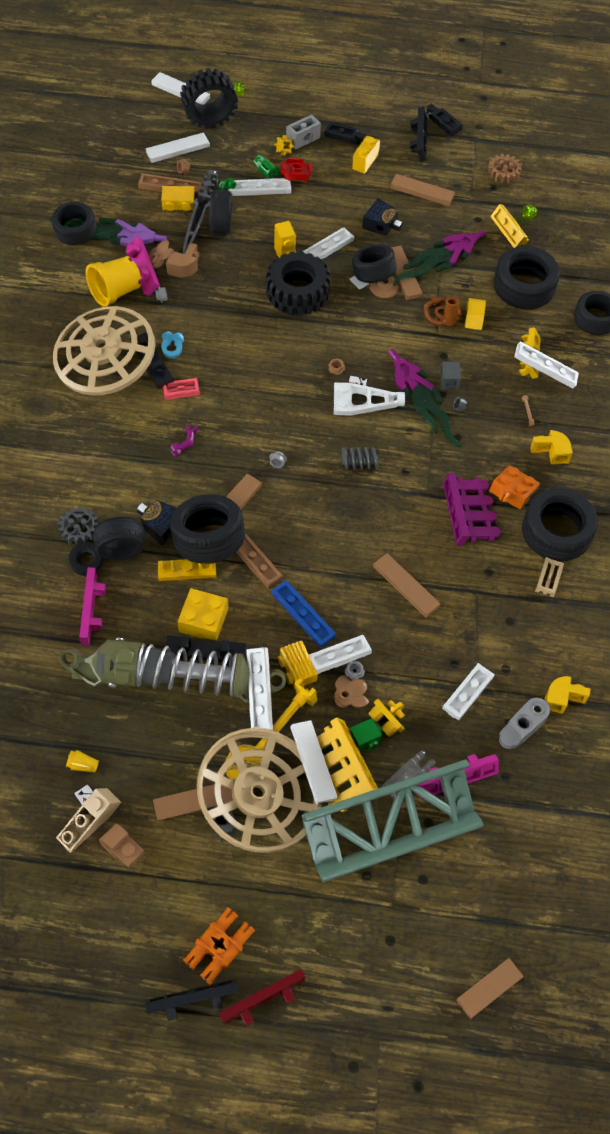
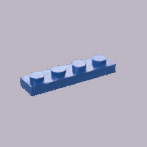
M287 580L271 590V595L320 648L336 638V633Z

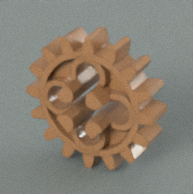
M501 154L499 157L495 155V159L491 158L489 162L488 173L491 174V178L495 177V181L501 180V183L503 181L509 183V180L515 182V178L519 179L521 175L522 164L519 163V159L515 160V156L509 157V154L506 156Z

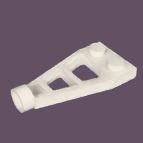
M334 383V415H357L405 405V392H390L354 383ZM354 393L365 395L367 402L361 405H353L352 395ZM371 396L384 397L385 402L372 404Z

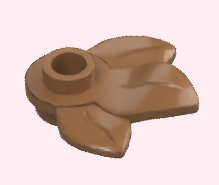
M169 240L160 242L157 247L150 251L149 258L154 269L161 267L164 260L174 251L172 248H168Z
M341 675L336 680L334 700L339 707L345 708L352 705L361 708L369 703V700L363 695L367 689L365 681L360 679L350 681L346 675Z

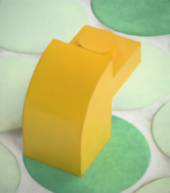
M469 298L466 307L465 328L482 330L486 300Z
M550 430L549 436L533 437L530 446L531 453L549 452L551 464H569L573 454L570 440L563 433Z
M569 676L560 677L551 683L544 700L548 703L550 711L563 714L568 700L585 704L590 696V688H585L580 684L572 685L571 677Z

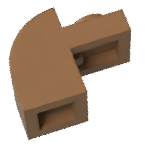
M190 243L185 254L173 251L166 261L167 274L183 278L196 273L199 258L197 244Z
M115 824L99 839L100 844L115 859H120L128 868L145 853L129 836L128 832L118 824Z

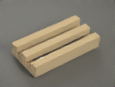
M546 557L535 592L539 593V591H542L544 595L548 593L551 597H554L564 563ZM548 563H550L551 568L547 577L545 587H543L541 585L544 579ZM555 565L559 566L553 588L549 589Z

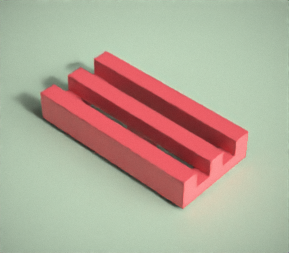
M197 378L178 380L169 383L168 386H163L165 400L200 395Z

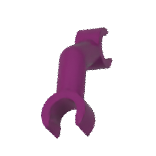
M187 423L185 426L187 433L186 441L180 444L174 443L170 446L173 449L170 452L174 456L180 455L183 450L193 445L194 435L197 433V424H195L194 429H189Z

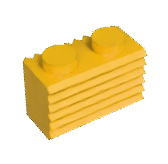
M370 136L364 138L362 144L353 153V170L364 174L367 172L379 155L380 141Z
M162 186V210H194V186Z
M289 221L275 224L274 249L279 258L282 254H289L295 251L296 234Z
M300 640L280 648L278 661L280 666L286 669L287 673L285 675L289 685L292 684L295 689V682L299 678L303 680L304 686L317 681L318 674L303 641Z

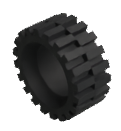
M206 68V72H203L202 69L198 70L199 74H191L192 79L187 78L185 80L186 85L181 87V102L187 118L193 125L196 123V126L199 128L202 125L204 129H208L209 126L216 128V124L222 126L224 125V120L228 122L230 120L229 116H234V109L237 110L238 98L229 76L223 71L219 73V70L215 68L213 72L210 68ZM207 91H221L219 97L212 103L199 104L195 102L201 94Z

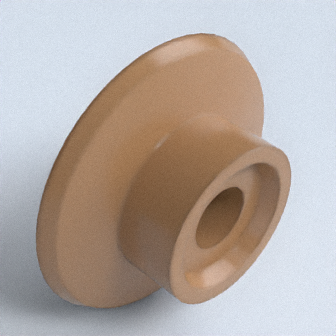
M391 276L384 281L370 283V289L378 297L390 298L398 293L399 283Z

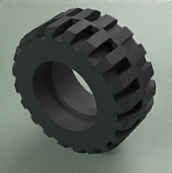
M293 251L289 254H282L280 258L277 257L269 265L266 273V294L268 300L272 302L275 308L278 307L279 311L287 312L288 315L297 314V316H302V314L309 315L312 311L316 312L325 305L330 291V271L327 265L321 262L319 257H314L311 253L305 254L303 251H299V253ZM302 280L309 283V285L294 287L287 284V282Z

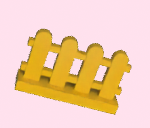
M338 717L330 721L333 726L332 728L330 726L325 727V732L317 736L321 750L331 744L334 748L333 751L324 755L327 768L330 769L338 763H341L343 767L330 775L338 798L328 802V805L378 789L345 721ZM356 776L358 777V779H359V781H360L359 783H357V781H356V779H355ZM350 781L352 787L339 794L337 788Z

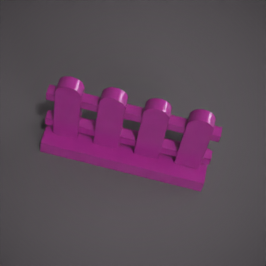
M448 473L443 482L456 546H464L467 539H470V542H475L476 539H488L489 542H493L499 537L501 531L498 527H491V523L496 520L497 515L495 512L487 510L493 503L492 497L483 494V492L488 490L489 483L485 480H480V477H475L474 480H463L462 477L456 479L455 473ZM466 492H477V495H466ZM469 508H481V511H470ZM473 523H484L485 527H473Z

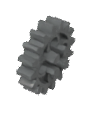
M81 506L78 507V510L71 507V512L65 510V516H60V522H57L58 532L62 536V540H68V544L74 541L76 545L79 542L86 543L87 539L93 541L94 529L99 524L98 517H95V512H89V508L82 510Z

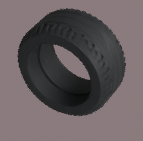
M213 190L210 200L209 231L212 234L228 235L231 230L232 193L225 190Z
M76 201L67 202L60 205L53 212L51 220L53 230L58 240L62 243L81 245L91 240L95 235L97 229L95 215L88 205ZM72 219L85 220L84 224L76 228H66L63 226Z
M384 244L365 246L352 257L354 275L359 281L364 283L384 281L391 277L397 269L393 249Z
M590 291L580 297L574 311V319L580 329L593 335H603L610 332L609 293ZM586 309H600L608 317L593 316Z
M121 516L103 520L95 527L93 532L96 552L107 559L123 560L132 558L145 548L144 527L139 521L130 517Z

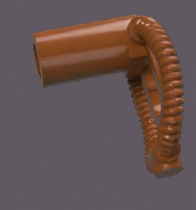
M433 296L424 305L423 309L426 319L434 325H447L451 327L463 315V311L459 307V299L456 297ZM445 302V306H439L435 309L434 314L439 320L433 319L429 314V307ZM445 310L444 315H440L438 311Z

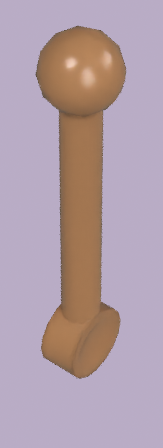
M524 395L522 396V401L525 403L529 425L534 426V419H532L528 404V396Z

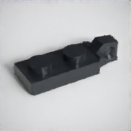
M432 103L427 106L426 114L450 136L462 130L463 125L443 108L438 109Z
M329 122L324 132L326 137L358 145L362 144L364 138L368 136V134L359 132L357 128Z

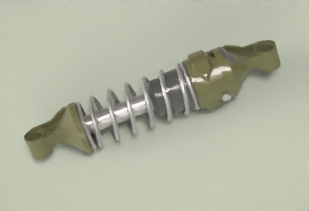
M116 638V640L107 639L88 657H85L74 647L67 648L59 656L60 664L72 672V679H81L93 686L103 683L109 684V687H116L117 685L140 687L141 684H151L155 689L157 685L168 684V689L171 690L175 677L184 678L183 690L185 692L188 691L190 679H199L200 694L204 692L206 680L214 681L215 695L219 694L222 682L230 683L231 697L249 702L248 682L250 672L247 658L241 653H236L234 658H232L231 653L228 652L224 657L222 666L218 665L216 652L212 651L208 656L206 664H203L202 654L199 649L193 653L191 661L187 662V653L183 647L175 655L167 645L163 649H157L153 644L146 647L144 643L124 641L123 638ZM66 653L74 655V662L67 661ZM181 653H183V661H179ZM198 654L199 663H194ZM212 657L214 658V665L210 664ZM279 669L270 672L271 693L282 689L286 683V675ZM279 675L282 678V682L280 684L272 683V676Z

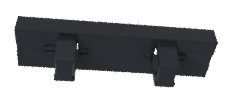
M419 107L418 118L410 121L412 131H417V139L410 141L411 152L419 154L420 162L427 161L428 118L424 107Z
M146 332L137 336L138 345L148 347V335ZM155 348L154 356L147 371L157 389H160L164 385L168 386L169 383L174 382V379ZM137 352L142 361L145 353Z
M167 635L166 645L169 646L171 652L177 655L179 649L183 647L186 650L187 659H191L197 649L201 651L202 660L207 661L209 654L215 651L218 662L222 663L228 652L231 653L232 658H234L236 653L245 655L246 643Z
M231 979L147 999L145 1002L147 1014L166 1009L167 1019L172 1021L177 1019L175 1007L212 999L214 1010L223 1008L221 996L239 992L236 979Z

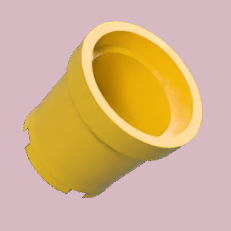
M129 256L105 263L96 262L87 265L86 280L89 290L97 303L102 307H107L115 303L118 298L140 288L141 284L138 285V280L141 279L139 269L134 261L130 262Z

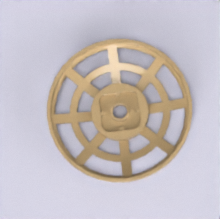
M118 306L96 308L78 316L61 332L53 351L54 368L61 381L73 391L86 395L111 394L128 387L147 370L154 356L155 337L147 320L134 310ZM109 312L107 315L95 317L88 321L85 320L90 316L99 313ZM116 312H124L137 317L139 320L129 323L127 320L115 316ZM105 320L103 326L94 329L90 326L91 323ZM112 320L125 325L117 330L110 327ZM79 323L80 326L72 333L69 340L63 341L67 333ZM142 325L145 326L148 334V347L137 344V334L134 328ZM84 328L87 333L82 340H74L76 335ZM130 331L131 343L123 342L120 335ZM105 343L103 347H98L100 344ZM80 346L81 353L73 359L71 347ZM66 348L69 364L61 371L57 360L58 350ZM122 349L129 350L127 355L119 362L117 357ZM135 351L145 353L140 365L131 374H128L123 367L131 360ZM86 359V361L91 363V368L87 370L77 364ZM110 362L113 365L108 369L97 371L98 365ZM74 369L82 375L89 376L88 386L74 383L66 375ZM116 371L122 377V380L110 385L95 387L96 377L106 376Z
M241 729L219 739L205 755L197 777L199 805L210 826L232 845L244 850L262 853L281 851L300 841L306 835L304 828L293 838L290 837L284 828L293 821L298 810L310 812L321 808V804L316 805L315 799L313 804L300 802L301 791L297 777L305 773L303 764L292 770L281 758L272 754L277 742L292 751L301 761L296 743L287 736L268 729ZM249 737L268 739L264 751L247 750L239 752L235 740ZM228 745L232 757L223 763L218 773L207 769L206 767L213 755L223 746ZM249 757L262 758L260 767L247 768L243 759ZM270 761L278 765L286 774L277 777L272 771L268 770ZM233 763L236 764L240 772L235 781L223 777L226 770ZM203 777L215 782L214 796L218 807L209 811L205 806L203 798ZM289 781L292 784L294 800L283 797L282 785ZM221 785L232 789L233 801L223 804ZM253 788L261 789L263 796H255ZM279 806L291 808L287 818L280 823L274 812ZM238 808L247 815L245 825L237 822L228 812ZM223 815L233 827L243 832L241 842L226 834L213 819ZM266 817L272 828L253 829L255 818ZM277 833L284 842L270 847L250 845L251 835L266 836Z

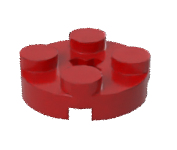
M288 158L286 162L282 161L281 172L288 181L294 179L307 182L312 175V165L309 162L308 165L305 164L304 160L300 158Z

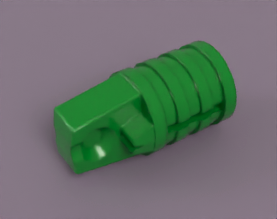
M258 154L253 162L259 171L267 179H275L279 173L278 168L270 160Z

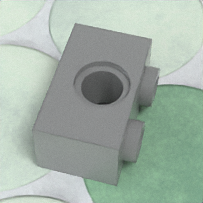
M313 115L287 126V139H293L291 142L295 150L320 138L321 123Z

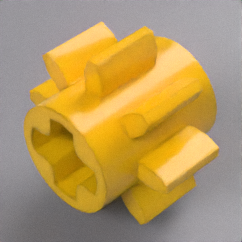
M283 135L282 138L277 137L278 141L274 144L277 149L276 152H281V156H285L286 153L291 154V149L294 147L291 142L293 139H287V135Z

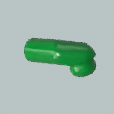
M232 178L221 180L216 190L234 189L236 181Z

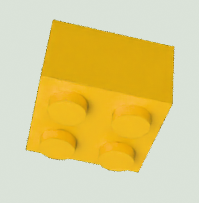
M190 588L177 621L179 632L201 639L217 640L228 612V598Z

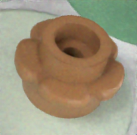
M185 159L177 162L179 174L186 175L190 171V164Z
M333 359L328 365L329 372L335 375H340L345 370V365L341 359Z

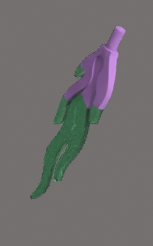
M99 218L101 224L96 223V233L92 237V240H110L111 244L123 246L131 243L136 236L142 238L144 244L168 240V236L157 235L138 222L131 221L130 226L126 222L115 218ZM71 220L63 226L66 228L79 227L85 223V220Z

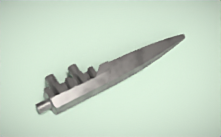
M215 170L207 171L198 196L195 198L194 210L188 225L182 254L186 253L190 243L193 242L205 211L209 209L211 192L216 189L219 181Z

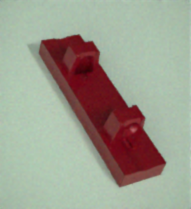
M297 970L220 1012L219 1017L223 1025L241 1017L245 1027H248L254 1023L250 1011L279 995H282L286 1005L295 1001L291 989L305 982L306 976L303 970Z

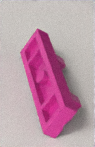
M136 236L126 246V253L139 269L141 275L139 282L144 294L150 296L160 284L143 240Z
M90 567L87 569L79 636L82 646H90L92 631L102 630V619L93 618L95 596H106V585L97 583L96 568Z
M475 754L467 757L469 768L464 770L468 784L499 773V759L495 754L478 759ZM435 767V768L429 769V771H432V770H435V769H438V768ZM440 777L418 784L433 795L443 792Z

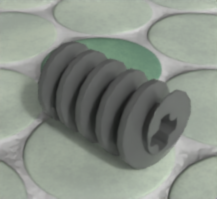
M342 447L341 466L344 465L346 470H348L349 466L352 465L353 470H356L357 465H359L360 469L363 470L364 465H366L368 470H370L371 465H374L375 470H377L379 465L378 447L376 451L374 447H370L369 452L367 447H363L362 452L359 447H356L355 452L352 447H349L347 452Z

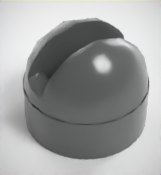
M457 397L454 401L453 409L458 412H464L468 408L466 407L468 405L467 400Z

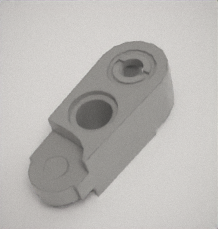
M542 698L530 699L500 731L499 742L501 746L507 749H515L545 723L550 713L548 703ZM536 706L540 707L541 712H535L534 708ZM518 723L524 724L527 728H521Z

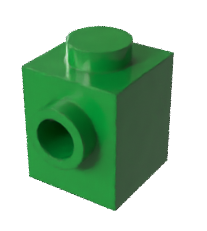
M372 718L351 727L349 731L359 752L366 749L373 750L378 747L383 734L379 724H375Z

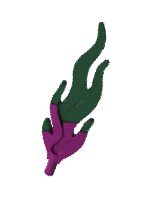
M484 230L475 234L450 235L441 241L435 242L434 248L422 251L410 263L404 264L403 269H412L420 262L425 261L416 269L400 273L395 278L393 286H396L401 280L406 278L424 276L431 268L438 264L441 265L437 267L436 272L446 270L456 263L462 252L461 260H465L471 253L476 241L485 236Z
M391 349L388 353L394 360L395 383L401 392H405V399H409L407 384L411 390L413 405L418 415L437 434L438 424L428 412L432 413L440 422L448 441L457 447H461L462 444L452 435L448 415L432 399L431 394L436 402L442 405L443 401L436 387L425 380L427 375L421 368L406 361L403 357L400 358L396 351Z

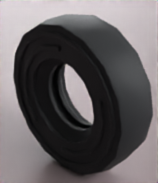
M92 543L76 545L68 556L72 571L81 576H87L88 567L96 568L97 573L103 564V557L96 552ZM83 554H90L93 556V561L88 565H82L79 563V557Z

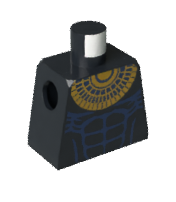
M377 198L363 216L362 229L385 236L388 235L391 229L400 231L403 222L397 220V209Z
M159 500L155 501L150 507L141 503L137 508V513L142 515L140 521L144 530L163 546L172 536L170 519L177 508Z

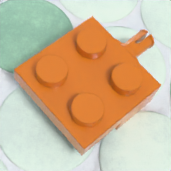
M509 465L494 479L489 491L498 496L500 501H506L521 510L528 502L530 496L538 489L540 483L533 477L527 476L520 472L519 469Z

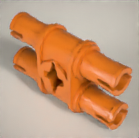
M229 907L226 908L216 922L209 924V928L199 939H196V946L183 959V962L187 966L189 964V967L194 970L206 954H210L213 960L203 973L200 974L201 978L204 981L206 979L209 985L212 984L223 969L229 968V964L236 955L243 951V944L255 932L252 926L249 927V924L244 921L232 937L226 935L225 931L238 917L234 911L231 912L232 909ZM222 941L224 949L218 948L216 950L214 942L220 943Z

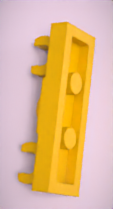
M499 204L490 217L513 248L525 245L529 240L527 235L505 206Z
M535 327L529 328V335L522 336L523 343L540 352V336ZM520 362L521 367L524 368L519 370L522 376L530 374L532 379L538 378L539 370L524 362Z
M187 559L158 561L159 581L216 578V563L201 564Z

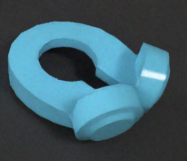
M170 331L164 332L161 345L163 355L170 359L178 357L182 352L184 336L179 332L172 334ZM174 341L176 350L168 351L167 346Z

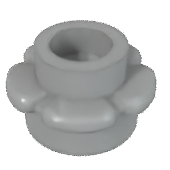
M159 286L158 290H155L157 301L160 300L161 303L168 301L166 288H160Z
M280 451L271 453L269 456L270 464L275 468L283 467L287 461L286 456Z
M352 661L347 664L345 674L351 680L364 676L365 671L360 662Z

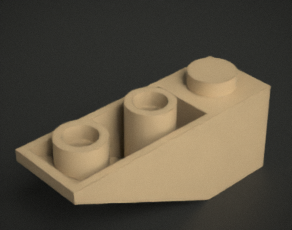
M108 788L95 789L56 837L57 840L70 853L73 852L109 819L122 802Z

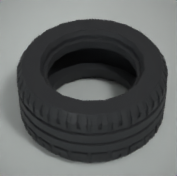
M533 246L515 247L505 252L498 260L493 282L494 289L502 301L514 308L523 310L536 309L546 305L553 298L560 277V269L556 260L545 250ZM515 272H528L537 276L542 282L536 284L522 283L511 274Z
M563 488L548 489L540 492L530 501L523 519L522 533L527 545L541 557L561 562L569 561L580 557L589 548L598 527V517L592 504L581 494ZM549 513L566 515L575 522L578 533L570 537L554 535L546 530L541 522V517Z
M206 494L192 497L179 505L170 519V528L176 551L182 557L195 563L210 564L223 561L234 555L245 540L242 511L234 501L225 496ZM207 525L223 526L215 531L207 533L193 532L194 530Z

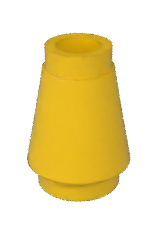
M71 750L66 767L74 771L95 773L99 760H95L78 750L76 752Z

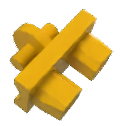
M379 699L373 702L375 706L368 714L376 723L384 716L387 717L389 721L381 729L388 737L397 731L401 733L405 730L394 717L397 715L402 719L405 716L401 711L404 707L402 702L395 704L392 700L389 701L387 705L391 708L390 711Z

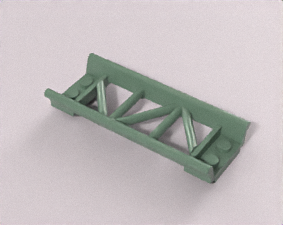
M465 759L304 813L302 815V822L312 859L322 883L483 827L481 818L474 811L464 770L469 768L468 761ZM440 777L446 803L418 784ZM412 791L448 814L450 820L421 830ZM396 792L380 839L371 800ZM405 797L413 829L412 834L389 841L403 798ZM362 804L373 844L333 820L331 814ZM335 831L364 850L342 857Z

